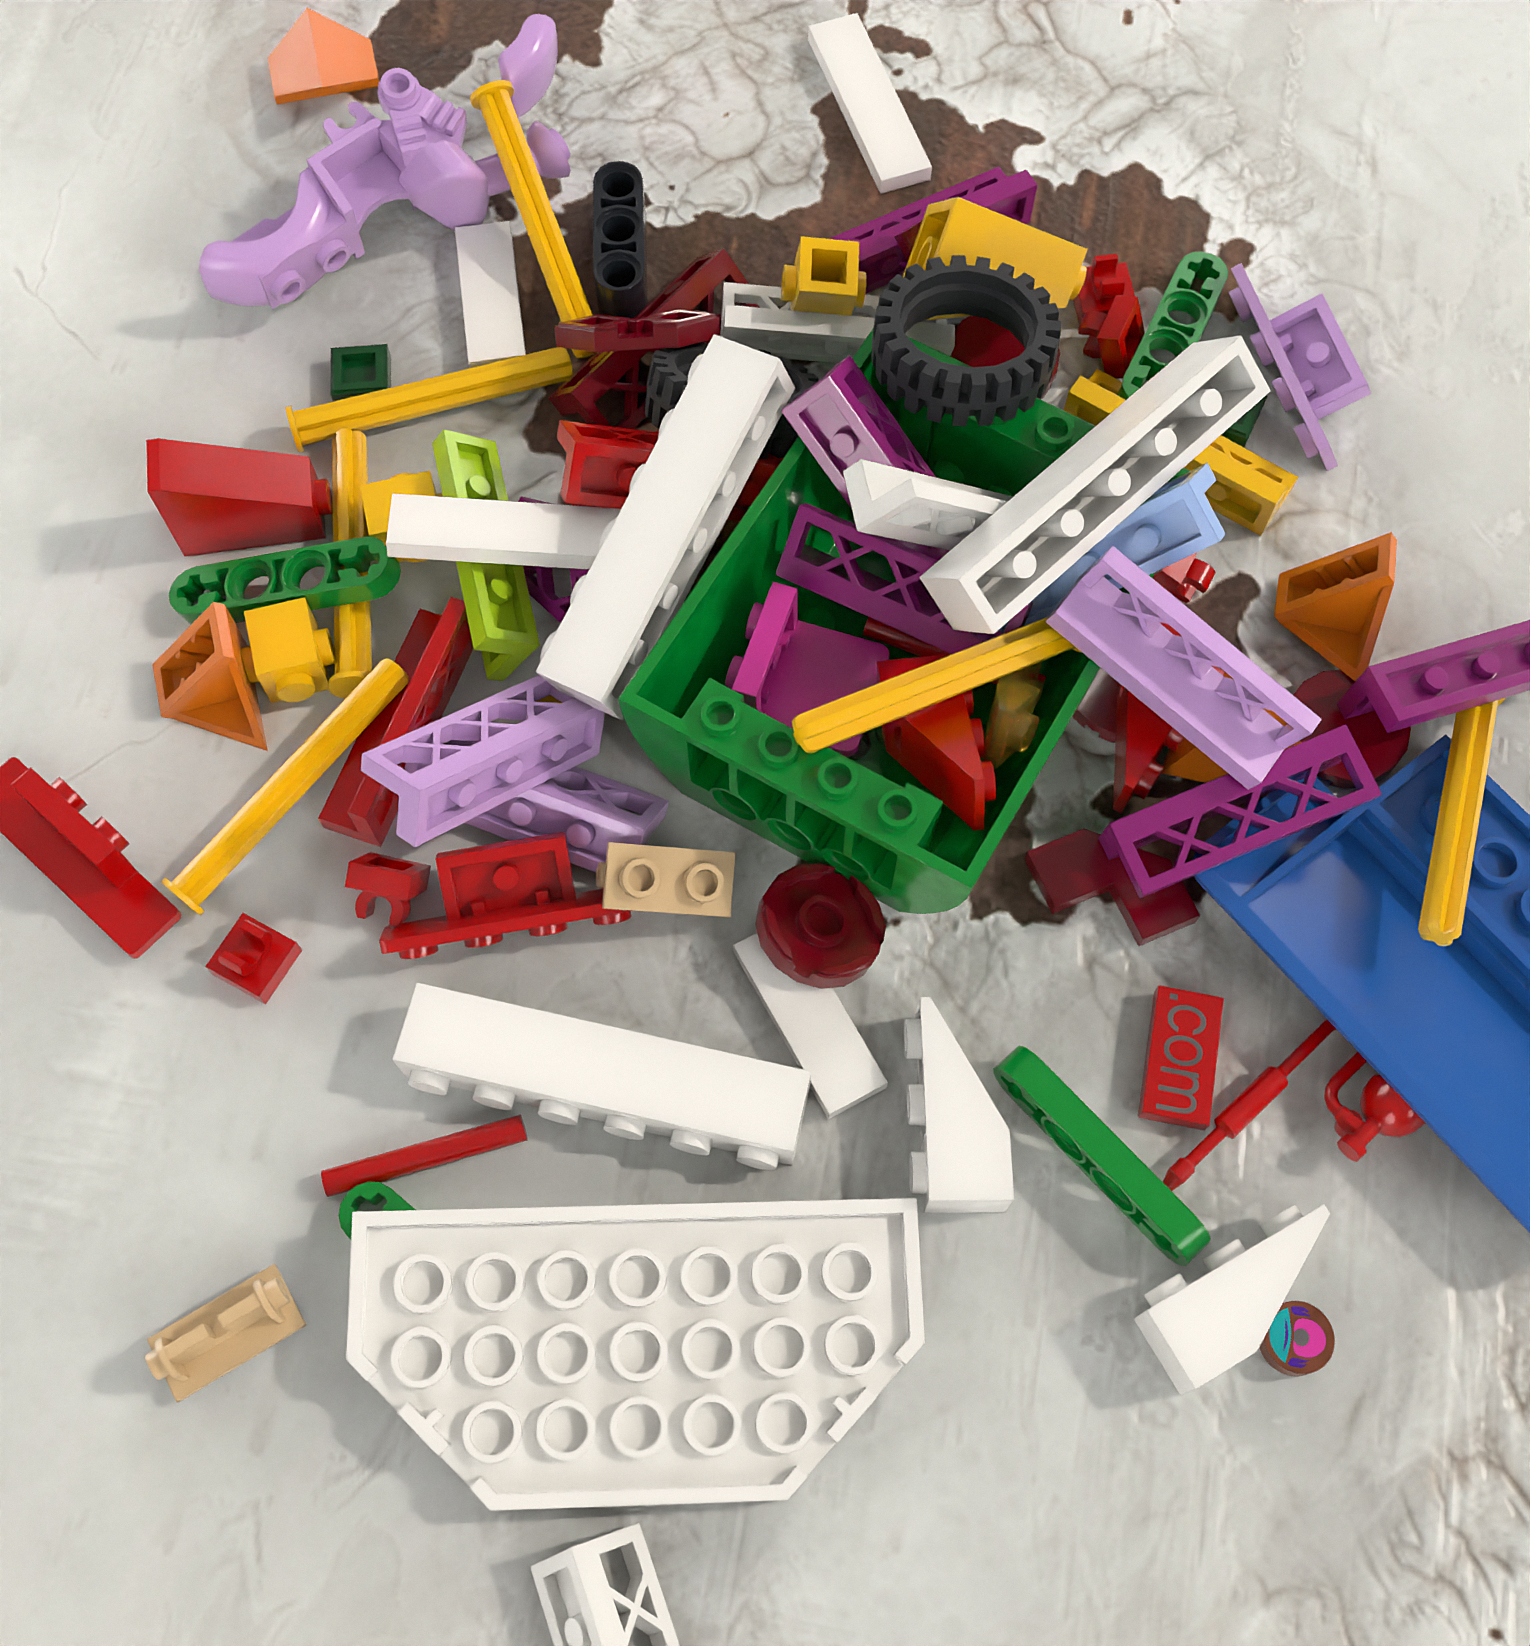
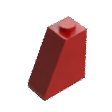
M160 438L146 440L147 492L184 557L326 539L324 515L333 514L331 488L327 478L318 479L309 456Z

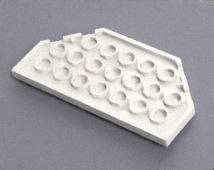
M917 1198L352 1212L346 1360L392 1405L399 1416L459 1475L470 1487L469 1489L490 1511L788 1500L806 1480L816 1465L840 1441L874 1402L878 1394L925 1343Z

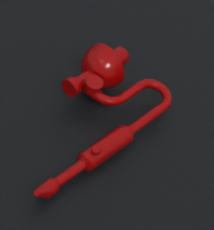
M1325 1020L1278 1067L1268 1066L1214 1119L1216 1128L1185 1158L1180 1157L1167 1170L1163 1183L1171 1191L1175 1190L1195 1173V1167L1225 1137L1234 1139L1288 1086L1287 1076L1336 1028L1328 1020ZM1358 1051L1330 1078L1324 1091L1327 1109L1336 1120L1334 1124L1335 1131L1341 1137L1337 1141V1146L1347 1158L1358 1162L1367 1153L1365 1146L1378 1133L1384 1136L1400 1138L1412 1134L1426 1124L1380 1075L1372 1076L1362 1090L1360 1098L1362 1116L1358 1112L1342 1106L1338 1099L1340 1088L1367 1062Z

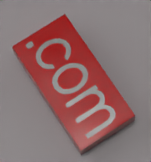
M1161 985L1157 986L1153 995L1138 1118L1203 1131L1210 1126L1224 1004L1223 997Z

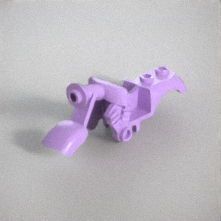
M530 15L524 21L517 38L499 57L501 80L511 82L514 88V94L510 99L517 118L529 112L542 99L552 82L556 70L558 48L556 26L553 19L546 15ZM402 68L390 69L383 74L378 84L377 94L383 111L390 116L391 120L376 118L359 102L348 104L349 113L357 119L355 125L351 128H339L332 118L325 119L323 127L332 144L306 160L308 168L300 173L295 206L275 220H262L231 242L218 240L208 244L203 250L199 264V272L203 283L212 298L241 306L270 305L274 309L279 304L289 303L312 287L326 272L330 273L340 269L352 254L356 259L365 254L359 233L363 223L370 213L380 205L397 199H409L413 210L420 209L454 231L455 227L482 224L487 214L490 196L511 190L499 156L494 154L473 161L472 156L462 149L467 125L465 109L461 107L456 109L453 103L447 100L443 103L434 92L420 86L417 78L409 71ZM534 121L526 132V141L539 175L544 178L569 177L571 172L568 163L570 151L566 142L555 129H548L540 122Z

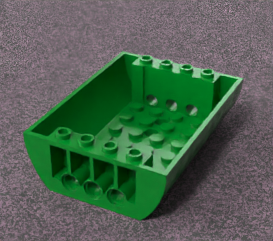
M873 329L852 358L936 478L1014 497L1095 427V425L1036 398L1034 406L1029 410L1023 412L1018 408L1015 418L1005 422L995 413L992 425L978 426L975 416H968L966 427L952 426L953 415L944 413L941 422L937 423L927 420V407H923L915 415L904 408L905 397L894 401L887 394V384L880 385L876 377V367L872 365ZM908 337L920 351L943 363L973 368ZM798 436L619 696L620 709L628 728L640 747L661 773L685 796L810 864L822 863L836 867L834 873L841 874L847 879L851 875L854 876L858 881L867 886L876 900L898 912L914 914L945 912L958 907L968 898L1101 667L1083 652L1070 649L1026 667V669L1047 676L1038 699L991 682L972 689L973 716H969V718H980L984 736V757H981L980 761L992 762L996 784L995 801L985 802L984 830H973L942 800L937 798L886 752L881 726L864 732L862 741L865 742L869 750L859 759L851 760L828 747L814 753H806L795 741L792 728L745 704L743 695L725 686L726 676L732 659L735 655L744 657L750 640L746 639L745 633L752 607L756 602L765 603L773 582L797 588L799 621L881 643L889 650V660L920 656L863 636L868 616L775 575L800 504L808 503L855 524L851 507ZM1182 468L1168 482L1190 472V470ZM811 524L805 544L839 558L840 554L830 531ZM848 540L852 551L864 547ZM871 551L856 558L859 568L892 583L897 582L886 556ZM1156 572L1150 574L1149 576L1153 578ZM1124 587L1119 589L1123 593L1130 594Z

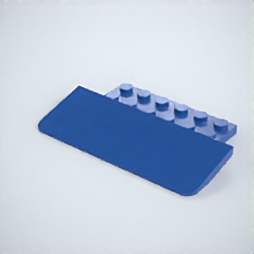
M1445 734L1379 787L1382 795L1378 798L1197 874L1195 878L1201 887L1530 1233V815L1488 774L1486 775L1461 935L1453 939L1452 944L1449 946H1438L1434 941L1423 940L1419 934L1418 926L1451 739ZM1316 777L1313 788L1335 796ZM1304 779L1297 782L1303 784ZM1280 789L1274 790L1257 802L1253 813L1279 823L1291 818L1298 796ZM1308 800L1304 813L1322 805ZM1233 819L1205 842L1219 848L1231 844L1239 821ZM1249 825L1245 838L1262 830ZM1195 852V854L1193 855L1192 860H1194V859H1196V858H1198V857H1201V856H1203V855L1200 854V853Z

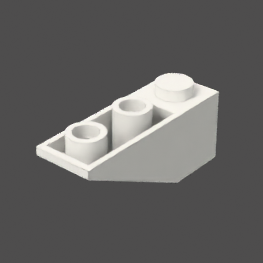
M920 997L915 1019H905L904 1022L905 1058L917 1059L918 1084L907 1085L908 1125H920L921 1152H910L911 1193L923 1194L924 1213L1006 1212L1014 1200L1010 1130L931 997Z
M1294 1205L1260 1226L1267 1239L1252 1248L1245 1250L1239 1239L1203 1259L1202 1261L1210 1273L1187 1285L1179 1273L1144 1294L1151 1308L1134 1318V1321L1180 1395L1200 1387L1257 1352L1330 1215L1325 1205L1320 1206L1304 1217L1297 1206Z

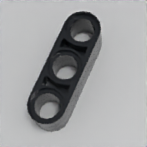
M614 161L601 166L593 179V273L600 315L633 318L648 304L646 209L643 178L640 170L629 162Z

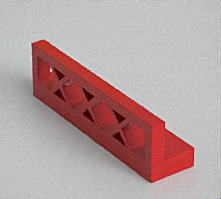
M559 420L557 439L567 452L560 493L564 502L622 509L629 496L631 479L637 468L642 464H646L659 439V432ZM769 454L768 459L757 460L727 520L741 521L783 458L778 459Z
M450 597L442 615L419 609L394 660L406 672L409 682L357 737L318 817L323 828L379 847L382 846L398 812L399 795L361 771L362 753L442 718L474 649L464 600ZM406 762L397 765L405 770Z

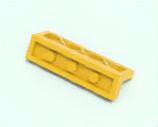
M1099 369L1095 370L1089 380L1080 375L1068 391L1064 411L1096 426L1126 401L1118 396L1122 382ZM1221 435L1184 467L1192 471L1208 463L1216 478V481L1205 492L1212 509L1260 536L1298 479V476Z

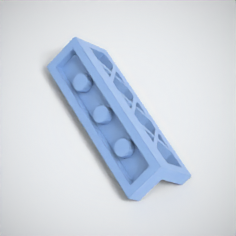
M1206 463L1164 484L1032 600L1034 603L1025 625L1050 616L1078 578L1112 546L1150 575L1220 542L1226 534L1205 495L1208 488L1216 481L1209 464ZM1106 574L1104 576L1118 589L1123 588V586L1120 585L1116 580H1114L1110 575ZM1008 622L1005 625H1003L999 630L1004 632Z

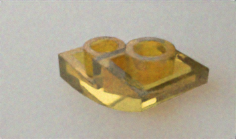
M1042 661L999 678L984 732L983 761H991L995 770L1015 751L1024 752L1035 736L1039 717L1034 715L1033 711L1043 691V682L1037 679Z

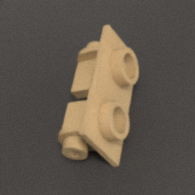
M607 842L606 862H599L596 870L597 888H604L602 908L731 917L735 852Z
M273 1264L148 1338L147 1341L152 1351L145 1355V1360L151 1373L157 1380L165 1377L176 1402L179 1403L307 1326L277 1265Z

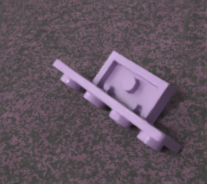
M1242 263L1231 268L1238 284L1237 288L1229 291L1234 306L1242 322L1253 318L1259 329V332L1251 335L1250 339L1263 366L1265 367L1275 362L1281 377L1271 382L1285 412L1297 408L1303 420V423L1293 428L1307 458L1309 459L1319 454L1327 471L1335 468L1338 464L1318 420L1370 395L1369 385L1323 293L1269 320Z

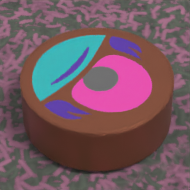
M1288 1301L1282 1303L1259 1349L1264 1359L1275 1370L1289 1376H1304L1320 1370L1328 1363L1335 1347L1334 1331L1328 1318L1317 1307L1303 1301Z

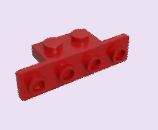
M9 758L0 766V832L131 958H139L181 919V912L125 858L121 852L130 844L107 820L101 816L91 824L79 813L88 804L63 779L58 777L49 785L31 767L28 769L18 758Z
M564 831L437 853L435 860L446 915L405 922L398 926L388 925L384 927L379 943L382 954L399 952L401 959H416L434 954L439 950L438 945L464 940L465 947L478 948L502 941L503 933L528 929L529 935L535 937L557 934L568 928L567 922L593 918L595 925L617 924L632 917L631 911L633 910L602 908L604 888L576 893Z

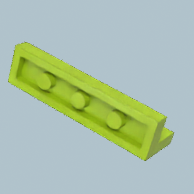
M443 429L432 442L443 497L508 501L496 441ZM456 561L473 648L482 652L487 679L504 681L540 646L523 565Z

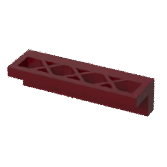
M723 248L697 257L636 314L633 319L678 309L713 313L714 288L723 280L727 283H749ZM700 303V311L692 310ZM741 303L739 305L746 307H760L758 304ZM714 313L715 316H719L721 335V314ZM707 340L704 342L709 344L711 340ZM660 349L596 352L548 398L562 416L579 412L587 424L611 426L594 403L607 390L625 392L624 417L614 427L634 429L646 417L644 409L645 397L637 404L638 394L646 395L647 387L638 385L639 360L645 354L653 355L656 350L660 351ZM626 373L625 383L617 382Z

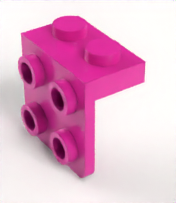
M773 582L765 603L756 602L752 607L745 633L746 639L750 640L744 657L735 655L732 659L726 676L725 686L743 695L745 704L793 729L792 720L796 715L877 684L876 661L889 660V650L881 643L799 621L797 588ZM864 732L831 745L828 748L845 757L852 756L858 751Z

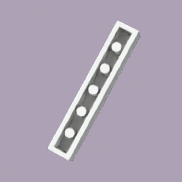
M715 334L704 354H700L693 361L688 374V384L675 409L669 410L664 416L659 428V439L646 464L640 465L635 471L630 482L629 496L618 517L612 520L604 529L600 540V551L587 575L582 576L575 584L570 598V607L558 630L546 639L541 650V662L536 670L537 674L559 692L620 720L623 719V715L618 701L619 696L681 608L782 414L781 410L787 405L795 389L780 358Z
M1242 336L1192 343L919 577L953 630L988 634L997 632L1271 391Z
M421 983L416 984L393 1056V1061L404 1076L409 1077L408 1085L424 1092L446 1095L448 1088L453 1087L474 1092L472 1097L474 1101L492 1108L511 1110L514 1102L539 1107V1116L557 1123L576 1125L579 1117L605 1122L603 1129L606 1132L627 1139L642 1140L645 1132L670 1137V1146L692 1154L709 1155L711 1147L738 1153L736 1160L739 1163L762 1170H776L778 1162L787 1165L793 1164L811 1079V1071Z

